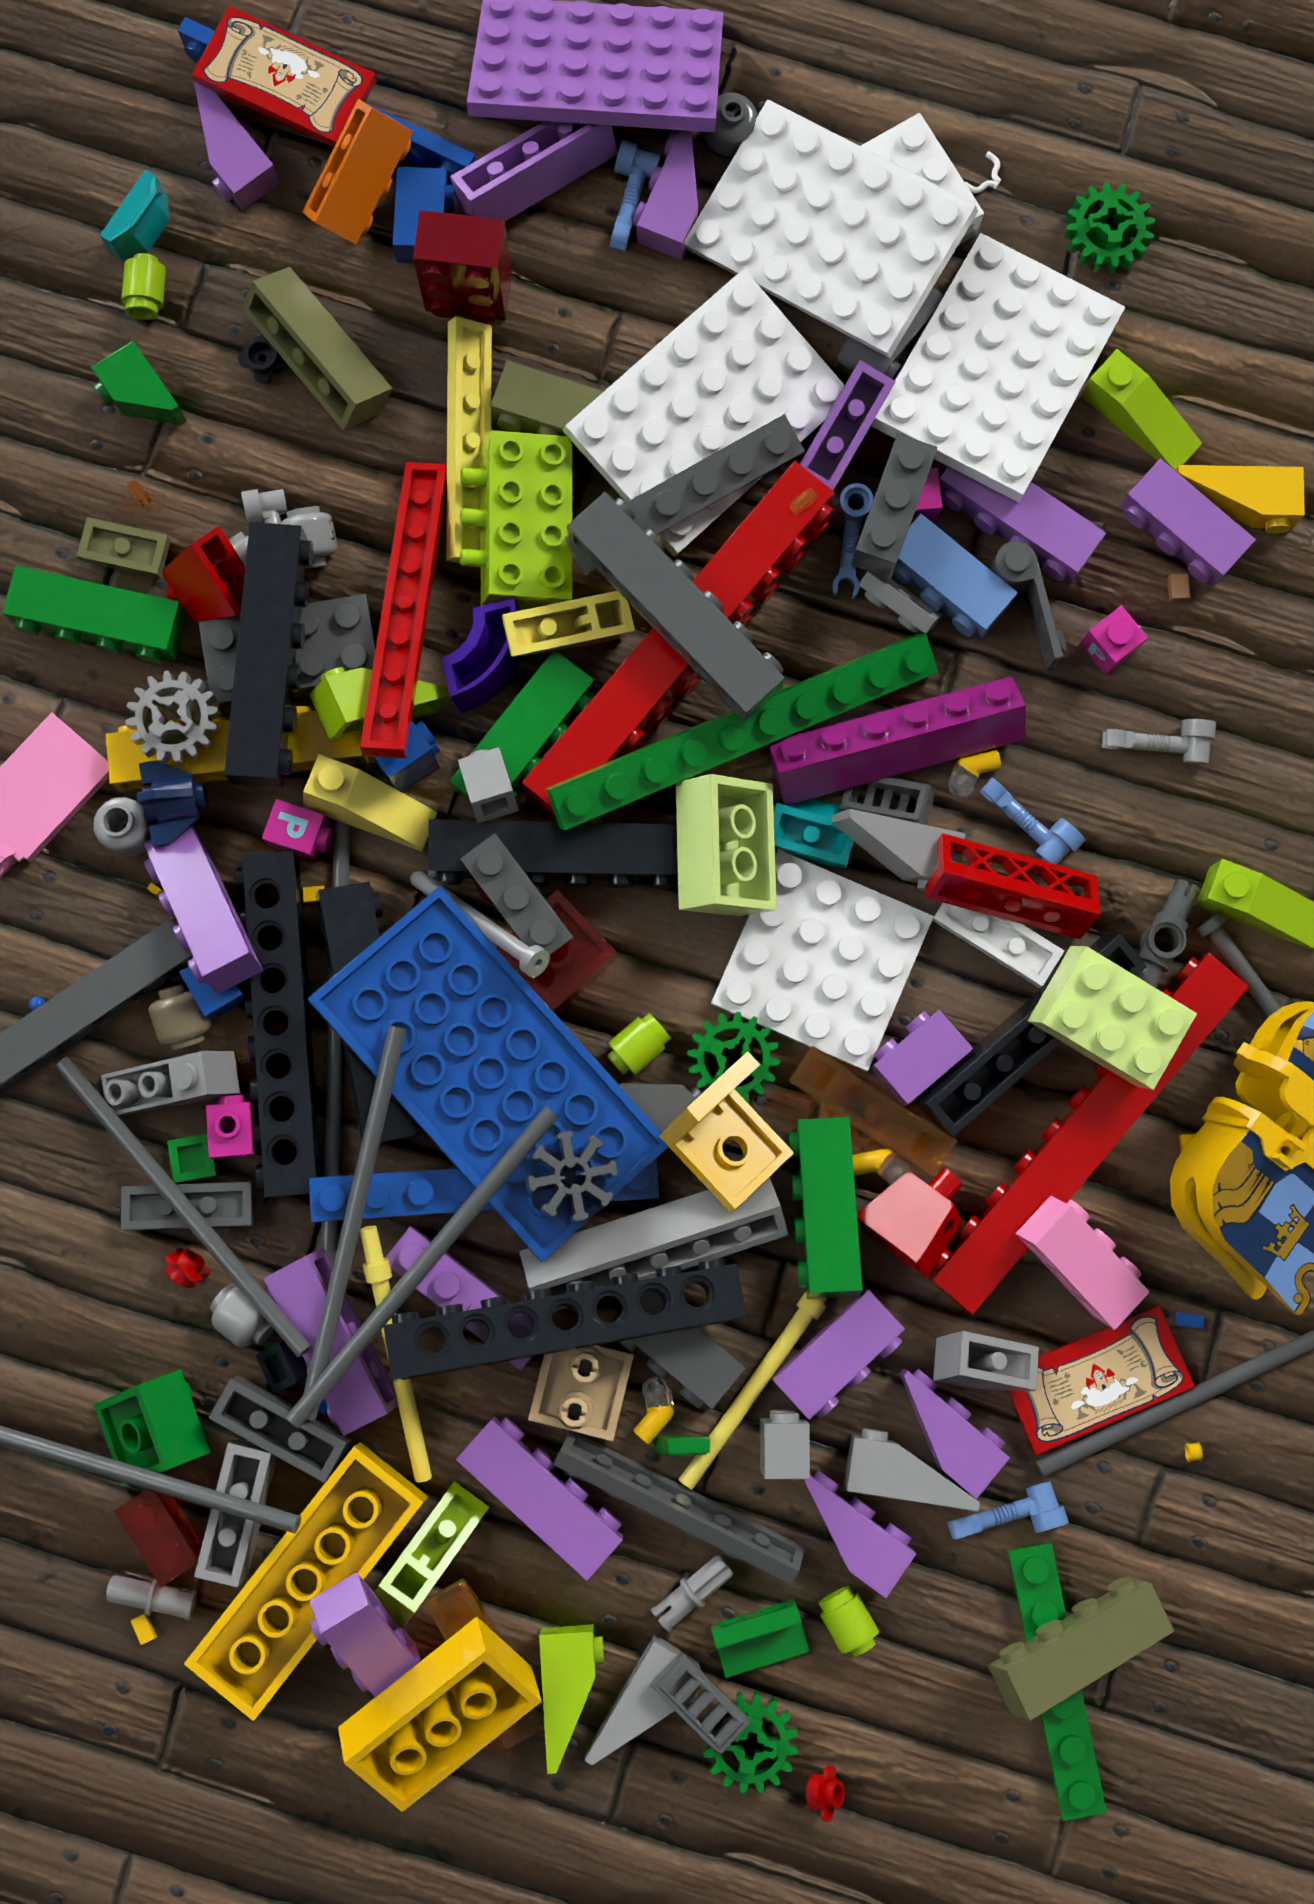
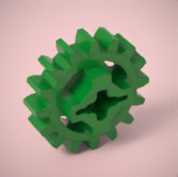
M1104 182L1099 193L1093 186L1088 187L1084 197L1078 195L1072 205L1073 209H1069L1065 218V222L1069 225L1066 226L1063 233L1064 238L1073 239L1068 248L1069 253L1080 251L1082 254L1078 262L1080 265L1085 264L1088 260L1094 262L1093 272L1097 273L1101 265H1107L1109 273L1114 274L1119 263L1125 270L1130 269L1134 259L1141 261L1147 250L1146 247H1149L1154 237V234L1150 231L1155 224V218L1145 217L1151 207L1150 204L1144 203L1139 205L1137 203L1140 195L1138 191H1135L1130 196L1126 195L1125 184L1121 183L1117 191H1111L1109 182ZM1097 208V213L1089 214L1088 218L1084 219L1091 210ZM1134 237V240L1128 246L1121 249V243L1129 242L1130 238Z
M737 1011L733 1021L727 1022L723 1013L718 1014V1025L715 1027L710 1022L704 1021L702 1026L706 1032L705 1036L693 1034L692 1036L694 1043L699 1045L698 1050L692 1049L687 1051V1057L697 1060V1064L688 1069L689 1074H700L702 1077L697 1083L696 1088L700 1090L707 1085L710 1087L723 1075L727 1060L725 1056L721 1055L724 1051L731 1053L734 1048L737 1049L740 1042H743L744 1044L740 1050L741 1058L747 1052L751 1054L749 1045L752 1039H754L762 1054V1064L748 1076L753 1079L751 1082L736 1087L735 1090L747 1103H749V1092L752 1090L761 1097L765 1092L760 1083L762 1081L773 1083L775 1077L768 1072V1069L780 1065V1060L770 1057V1053L778 1049V1043H767L765 1040L771 1031L770 1028L767 1027L758 1031L755 1029L757 1017L753 1016L746 1024L742 1022L741 1012ZM725 1031H739L735 1039L725 1042L714 1039L715 1036ZM705 1053L715 1059L718 1071L714 1079L707 1071L704 1060Z
M755 1690L751 1701H745L742 1692L738 1691L736 1692V1704L745 1712L750 1722L726 1749V1751H732L738 1759L737 1768L726 1760L723 1753L718 1754L710 1745L702 1748L704 1758L715 1757L709 1769L712 1775L721 1771L724 1772L723 1786L727 1788L736 1780L739 1782L740 1793L745 1794L748 1785L755 1783L756 1789L760 1794L764 1793L763 1781L769 1779L776 1786L780 1784L777 1773L780 1769L791 1773L793 1769L792 1764L786 1757L787 1755H798V1747L788 1742V1740L796 1737L798 1733L796 1726L784 1725L791 1718L790 1712L787 1709L779 1713L775 1712L778 1704L775 1697L770 1698L766 1704L761 1703L760 1691ZM727 1712L723 1716V1718L714 1726V1728L711 1730L712 1732L725 1719L729 1712ZM763 1716L773 1722L779 1732V1736H775L774 1733H769L762 1725ZM748 1733H755L759 1743L753 1744L751 1751L744 1750L743 1742L740 1740H747ZM766 1758L773 1759L767 1766L755 1770L756 1765Z

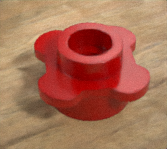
M176 1248L174 1254L169 1253L165 1258L168 1263L165 1268L166 1274L182 1287L194 1288L197 1283L203 1280V1277H209L211 1274L210 1269L205 1265L203 1257L191 1249Z
M826 1765L823 1774L814 1773L809 1778L806 1788V1800L808 1807L812 1811L821 1812L822 1821L831 1822L834 1810L839 1809L844 1802L845 1789L843 1783L836 1778V1768L833 1765Z

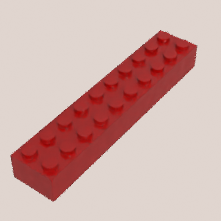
M794 461L692 582L702 593L708 590L717 597L724 607L722 613L732 624L738 621L746 627L752 619L749 613L758 602L764 605L773 596L778 588V584L775 582L784 571L788 574L792 573L802 561L805 555L802 550L810 540L817 543L830 527L831 523L828 520L834 512V509L831 508L834 491ZM654 628L651 629L522 781L526 800L553 822H557L545 788L643 748L646 744L643 738L652 727L658 731L666 723L673 712L669 708L677 697L680 696L685 699L699 682V679L696 677L697 673Z

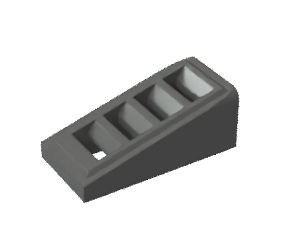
M890 777L862 784L868 787L864 804L857 803L861 785L844 789L839 806L841 812L854 809L919 824H928L934 802V793L929 784ZM878 790L884 791L880 807L874 806ZM894 796H901L898 809L892 810ZM911 800L917 801L914 813H908Z
M682 1651L650 1684L718 1754H722L750 1722L745 1712ZM688 1671L692 1676L674 1695L670 1689ZM701 1684L705 1689L686 1707L683 1703ZM715 1698L718 1703L701 1721L697 1716ZM727 1712H729L725 1719L712 1732V1728L723 1718V1716Z

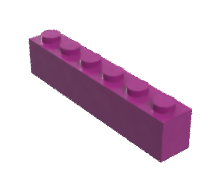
M1012 676L783 738L768 744L772 776L783 805H790L1026 740V705Z

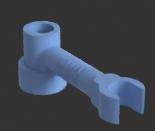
M622 139L614 172L629 178L609 247L625 252L645 178L651 179L655 167L658 166L660 155L638 149L637 143Z
M860 483L850 484L844 488L839 499V508L845 518L839 573L832 584V594L834 597L837 594L838 584L841 581H849L853 585V599L857 596L860 588L858 585L859 580L856 577V566L851 564L859 542L862 519L869 514L873 503L871 490ZM856 501L861 505V509L853 510L849 507L848 503Z
M993 777L980 791L983 797L1003 811L1009 818L1013 819L1019 827L1025 830L1026 833H1029V836L1040 845L1035 854L1042 861L1058 864L1069 851L1074 853L1085 842L1084 836L1063 818H1060L1048 830L1038 820H1035L1032 814L1023 809V806Z
M1051 1481L1025 1488L1028 1495L1027 1498L1014 1501L1012 1504L1009 1503L1008 1505L996 1507V1509L992 1508V1510L989 1509L951 1520L947 1523L952 1539L956 1540L995 1527L996 1525L999 1526L1004 1524V1522L1008 1523V1521H1015L1027 1516L1031 1518L1035 1533L1066 1525L1069 1521L1064 1506L1058 1505Z

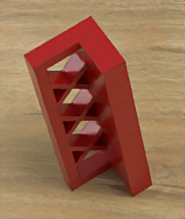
M944 833L937 840L938 868L925 885L927 899L1081 939L1101 915L1097 875ZM951 851L962 854L971 864L967 866L951 861ZM988 863L1000 864L1010 875L997 874ZM1027 874L1039 875L1049 886L1037 885ZM1069 883L1084 887L1085 897L1075 895L1065 884Z

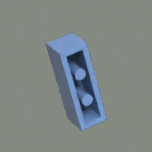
M920 514L910 525L892 576L902 584L910 583L921 592V599L934 610H943L953 619L952 624L963 635L967 637L973 635L980 641L1011 606L1018 592L924 515Z

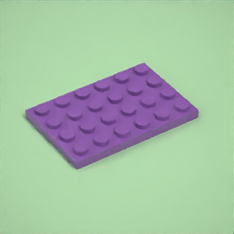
M483 0L467 98V116L715 132L723 12L710 11L708 9H674L666 6H630L624 3L615 5L598 4L587 1Z

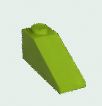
M1118 349L1091 376L1081 395V398L1156 461L1161 458L1174 470H1176L1178 465H1184L1202 445L1200 439L1151 377Z
M343 667L329 670L320 677L321 682L309 694L329 740L363 731L372 675L371 669L361 667L345 671ZM418 680L412 719L436 713L451 698L448 687Z
M1220 859L1209 867L1196 906L1216 914L1220 912L1226 918L1314 951L1313 901L1262 873L1225 859Z
M455 1481L374 1592L403 1627L408 1623L489 1509V1506Z
M594 1624L541 1628L539 1643L547 1774L557 1773L595 1680L596 1664H604L603 1636L594 1637Z

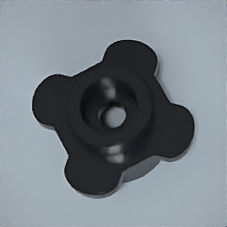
M259 335L246 345L245 350L241 351L238 355L239 364L244 368H249L254 373L255 380L259 383L269 382L271 374L275 370L287 365L264 335ZM261 356L267 357L265 362H260L259 358Z

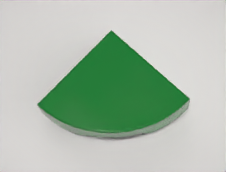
M657 1435L654 1438L655 1451L659 1454L689 1456L707 1455V1453H710V1437Z

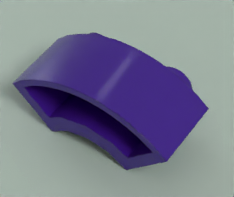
M514 597L473 608V626L467 640L456 651L441 658L450 697L461 713L482 705L496 695L507 684L519 664L521 656L511 657L502 620L503 614L521 611Z

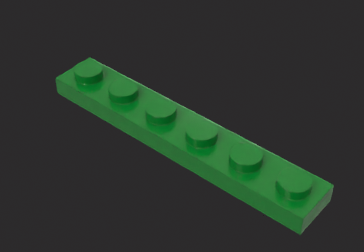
M1049 1541L1006 1549L1025 1642L1037 1636L1035 1631L1041 1625L1052 1620L1061 1621L1067 1617L1053 1546ZM1081 1689L1040 1715L1057 1804L1063 1821L1107 1813Z

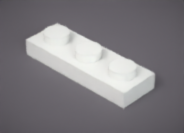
M942 903L932 919L941 927L1038 988L1044 985L1064 953L1063 949L1021 923Z

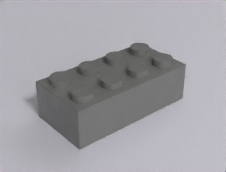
M366 594L308 603L307 608H301L300 623L305 625V643L303 649H297L295 665H300L301 685L299 691H293L292 703L311 700L309 694L321 682L320 677L329 670L343 667L345 671L361 667L372 670L377 644L372 607ZM240 615L198 622L209 691H212L217 698L212 705L219 708L222 716L231 713Z

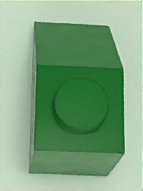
M134 341L126 344L91 367L99 379V382L93 386L105 404L110 406L115 403L124 416L181 425L187 421L180 407Z

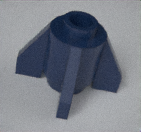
M156 760L139 763L142 784L144 786L151 784V787L144 788L142 792L136 793L137 801L144 807L145 815L149 822H159V824L149 825L152 847L170 845L202 817V808L209 807L204 782L197 783L195 776L167 764H161Z

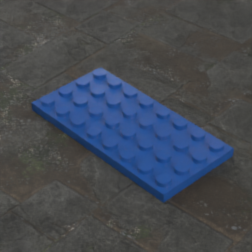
M441 886L436 888L308 998V1002L376 1078L389 1025L406 1029L391 1095L475 1189L545 1106L558 1116V1119L488 1201V1204L540 1262H543L600 1210L597 1207L598 1203L581 1193L584 1212L589 1215L584 1221L576 1223L569 1221L572 1214L568 1197L562 1199L556 1208L557 1214L552 1218L546 1217L539 1211L555 1193L553 1186L536 1189L532 1194L527 1193L525 1181L529 1176L539 1178L552 1174L551 1171L538 1162L532 1163L530 1161L531 1156L540 1145L545 1147L544 1151L561 1162L559 1146L554 1141V1138L560 1132H573L571 1143L574 1157L580 1156L586 1147L585 1141L590 1136H595L601 1140L603 1146L593 1153L587 1164L592 1168L606 1165L612 1160L616 1162L618 1171L616 1176L611 1179L605 1176L591 1180L592 1184L604 1192H611L613 1197L669 1147L659 1137L662 1132ZM572 1167L569 1171L561 1169L560 1176H565V1179L561 1181L562 1184L567 1188L571 1187L574 1183L581 1185L582 1178H577L581 1172L576 1167Z

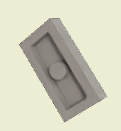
M867 571L858 584L866 590L864 595L870 602L880 608H885L886 606L900 615L898 621L915 633H918L920 630L925 634L928 633L943 615L892 577L890 579Z

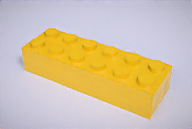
M360 1442L355 1445L300 1514L301 1524L295 1534L286 1532L185 1661L184 1665L254 1721L317 1641L310 1625L315 1616L309 1600L356 1572L364 1580L428 1496L363 1443Z

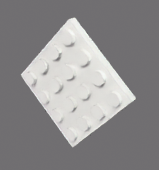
M778 850L775 855L777 910L749 915L711 1005L735 1015L736 1011L741 1012L742 1019L747 1021L755 1016L758 1018L756 1025L763 1028L769 1027L774 1033L867 1072L874 1058L873 1054L878 1049L934 916Z

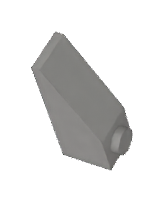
M854 809L833 814L831 821L833 825L901 880L918 883L917 889L920 891H925L926 883L938 868L937 840L941 834L944 833L965 839L966 834ZM951 851V861L962 864L963 855Z
M862 1428L861 1436L850 1435L843 1486L847 1491L979 1511V1501L895 1441L887 1440L888 1432Z
M653 1635L585 1753L586 1762L594 1765L675 1711L650 1684L674 1660L681 1650L657 1635ZM684 1653L696 1666L700 1668V1664L697 1660ZM686 1671L672 1686L670 1691L675 1695L692 1675ZM699 1687L688 1697L686 1701L690 1702L693 1699Z

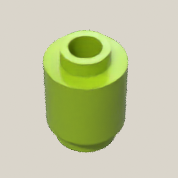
M138 253L133 258L127 259L124 262L121 302L125 305V313L133 318L142 320L155 319L158 317V311L163 308L166 267L158 262L157 257L151 254Z
M648 1013L642 1019L637 1017L607 1043L612 1051L606 1056L623 1075L628 1070L637 1075L666 1049L664 1045L671 1037L659 1022Z
M849 1585L832 1592L819 1601L823 1611L820 1616L841 1654L851 1652L853 1657H857L876 1645L873 1638L879 1633V1630L858 1593L853 1594Z

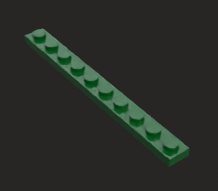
M916 633L782 689L745 723L733 711H730L545 788L559 828L562 830L570 829L938 673L927 634Z

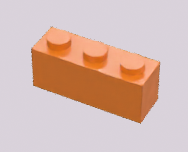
M358 99L302 213L316 224L357 245L360 237L369 231L373 221L372 213L379 199L384 198L388 193L392 183L391 175L398 162L406 157L411 145L410 138L414 131Z

